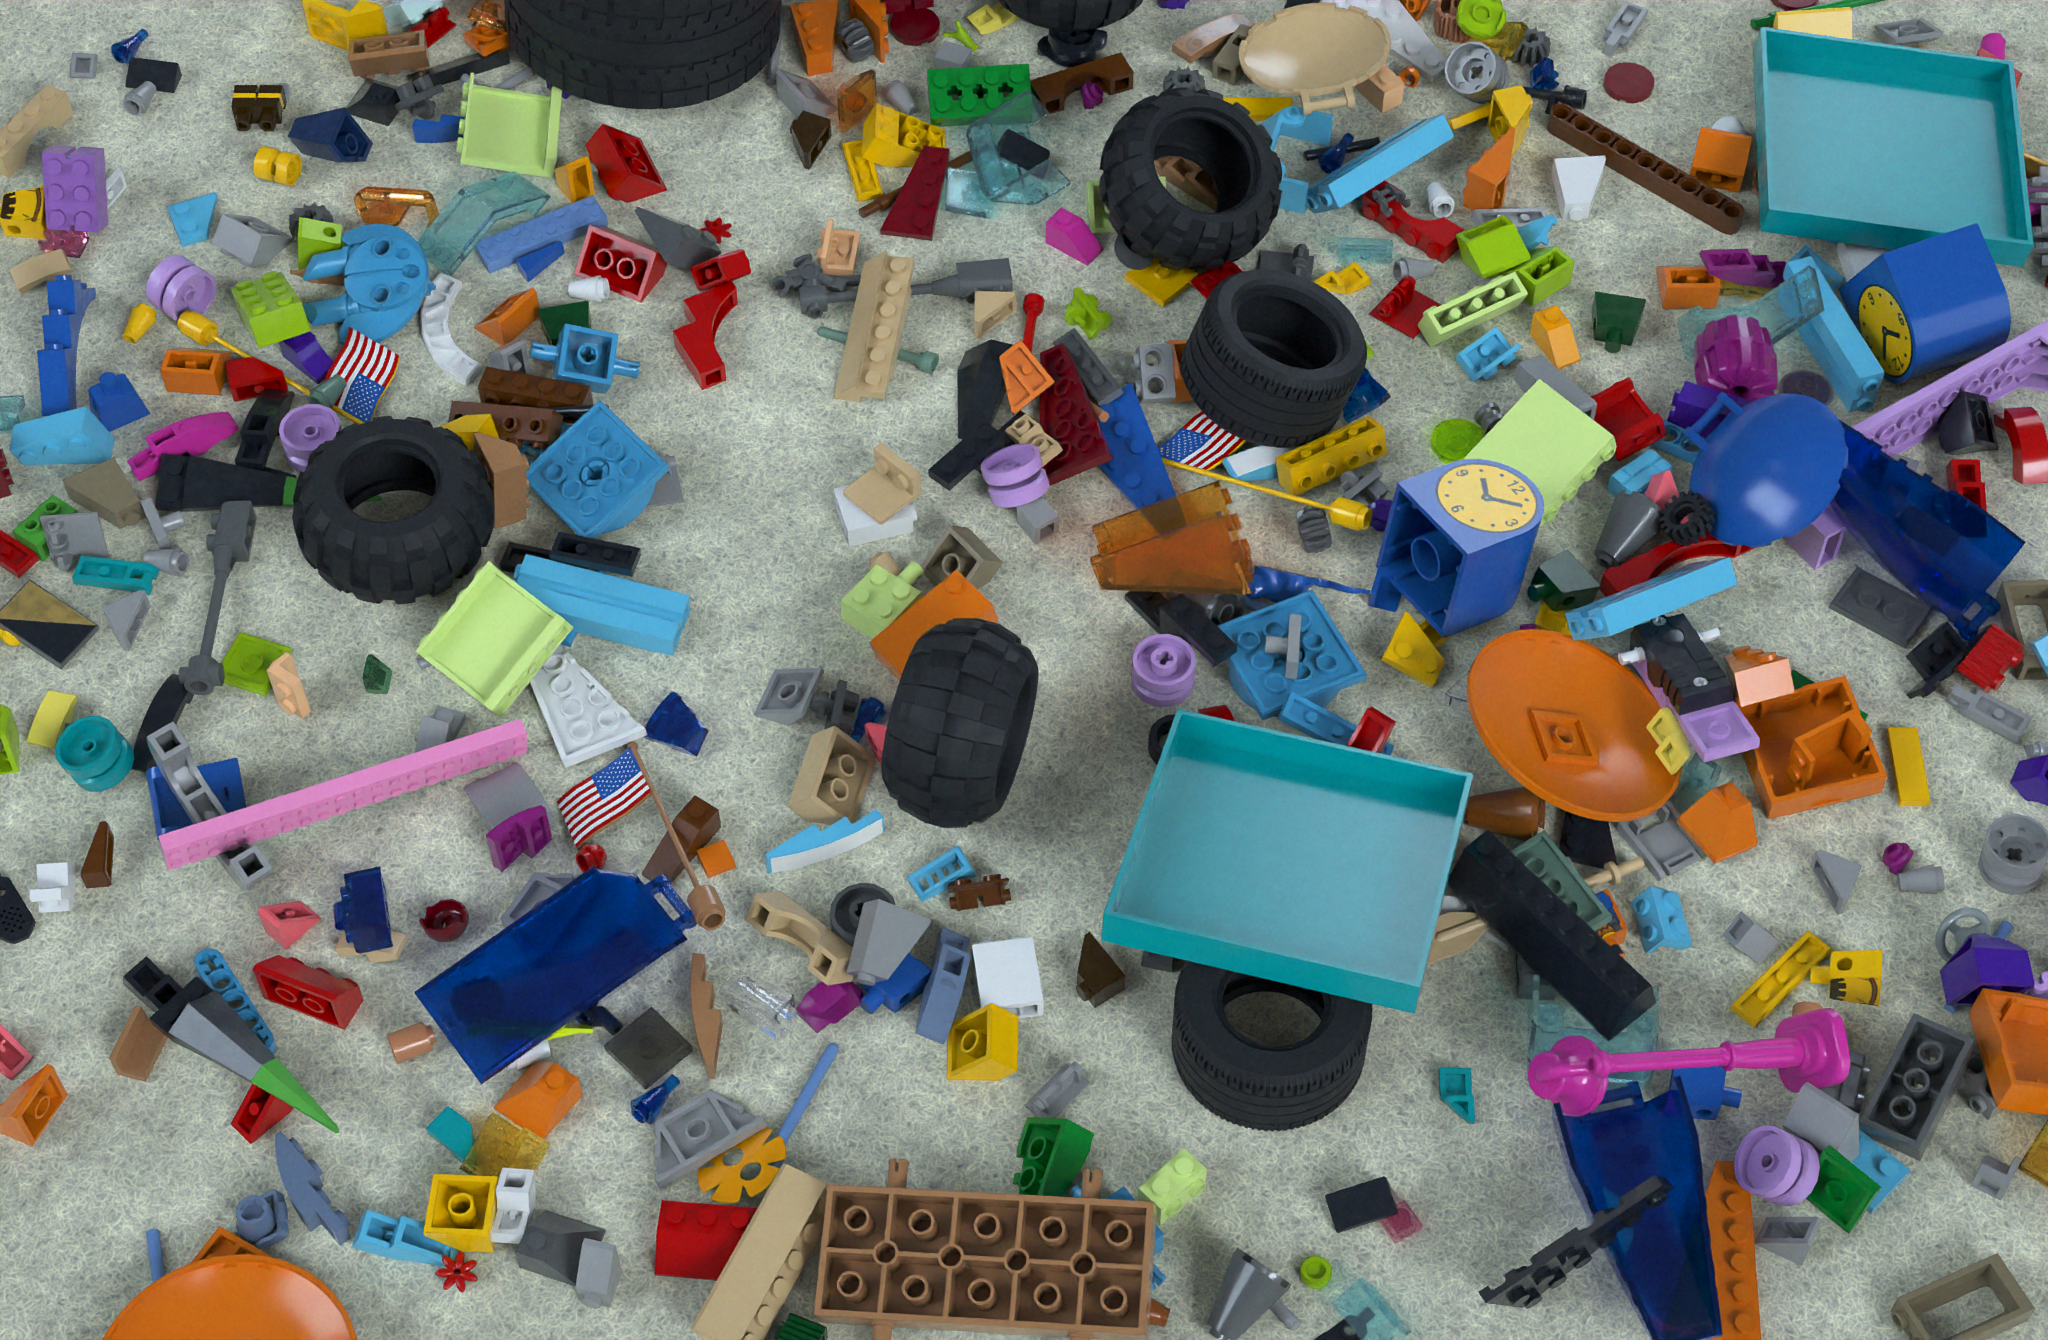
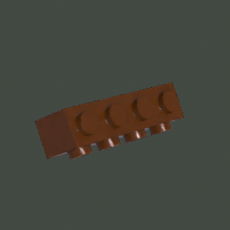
M486 367L478 385L481 403L534 408L593 405L591 388L588 385ZM563 417V422L574 424L581 417Z
M452 401L448 420L449 423L465 415L491 414L499 439L516 444L518 449H522L523 445H531L532 449L545 451L560 437L563 415L553 409Z

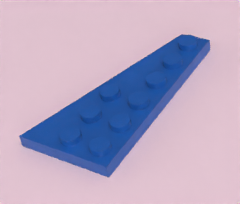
M1130 382L1122 388L1124 392L1122 395L1109 404L1099 406L1109 414V419L1106 422L1099 420L1098 422L1114 459L1098 467L1164 539H1167L1185 527L1187 522L1133 385Z

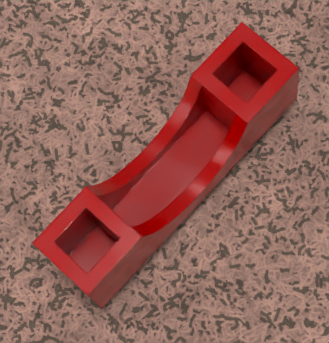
M1386 180L1363 195L1361 212L1367 219L1381 224L1389 233L1397 234L1408 245L1416 246L1424 251L1429 258L1444 263L1459 250L1456 234L1465 230L1445 217L1436 220L1414 218L1405 212L1402 205L1395 200L1388 202V209L1392 208L1393 215L1387 217L1380 210V205L1373 199L1372 195L1374 190L1380 192L1386 189L1385 186L1389 183ZM1389 194L1384 195L1386 199L1391 197Z

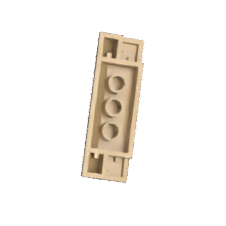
M887 250L864 262L834 399L861 402L862 397L886 399L889 382L893 380L912 293L910 285L915 267L914 258L888 256Z
M782 1164L690 1327L702 1340H764L823 1232L827 1195L825 1187L828 1183L788 1164Z

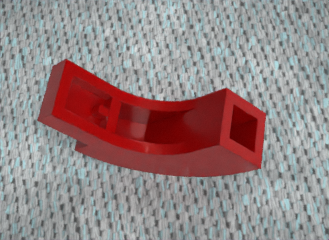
M2032 407L2005 408L2004 413L1994 414L1995 426L2003 429L2011 442L2013 479L2022 485L2048 483V440L2044 425L2037 411Z

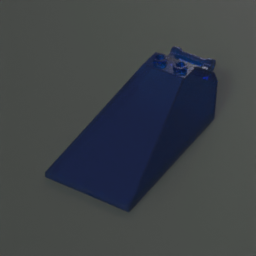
M594 865L414 993L482 1085L661 962L688 940L683 931L695 927L697 922L690 908L671 886L672 881L666 874H660L644 885L635 873L597 869ZM662 893L680 917L673 921L655 899L654 895Z

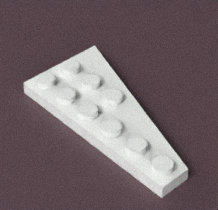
M1399 0L1322 1L1324 3H1335L1336 7L1346 9L1352 5L1366 10L1367 15L1372 18L1378 17L1386 25L1390 33V54L1407 66H1414L1419 70L1420 75L1430 82H1433L1445 73L1446 59Z
M560 645L530 681L565 768L647 735L646 729L640 723H637L630 716V713L623 706L621 707L612 698L611 694Z

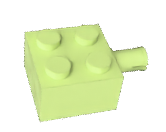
M911 561L898 576H895L876 564L841 600L842 620L873 639L922 598L921 591L912 585L924 575V570L918 563Z

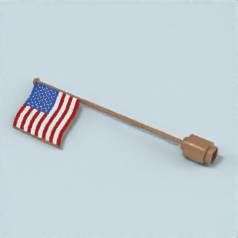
M630 742L627 745V750L609 765L575 785L557 801L576 848L579 850L596 834L627 816L652 795L694 886V889L687 897V902L697 924L705 930H715L722 926L725 921V908L713 886H700L637 751L638 744Z

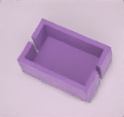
M51 145L42 151L47 229L70 231L75 227V231L97 233L108 225L104 148L79 147L76 149V146Z

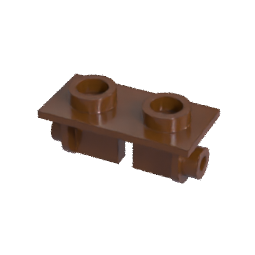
M1001 874L984 876L982 882L971 883V879L953 881L954 886H948L947 890L948 893L954 892L955 896L949 897L950 908L957 909V912L978 908L977 897L983 896L984 907L1005 905V901H1011L1010 889H1004L1003 885L1008 884L1009 878L1001 879Z

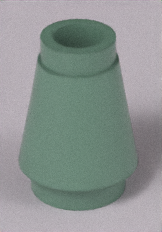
M335 374L310 391V396L308 397L309 404H320L332 409L347 386L346 381L340 375Z

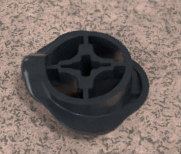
M1049 29L1048 35L1042 37L1038 42L1037 54L1046 56L1058 65L1070 68L1095 60L1096 51L1103 49L1107 44L1108 33L1098 29L1087 31Z

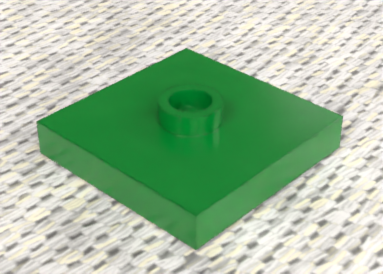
M1829 1145L1819 1156L1820 1170L1818 1181L1806 1199L1849 1234L1856 1227L1882 1187Z

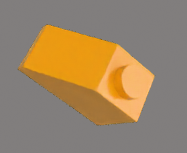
M588 156L574 159L555 168L557 186L571 203L595 194Z
M1554 305L1533 313L1530 334L1551 363L1557 369H1561L1579 362L1580 356L1571 323L1560 308Z

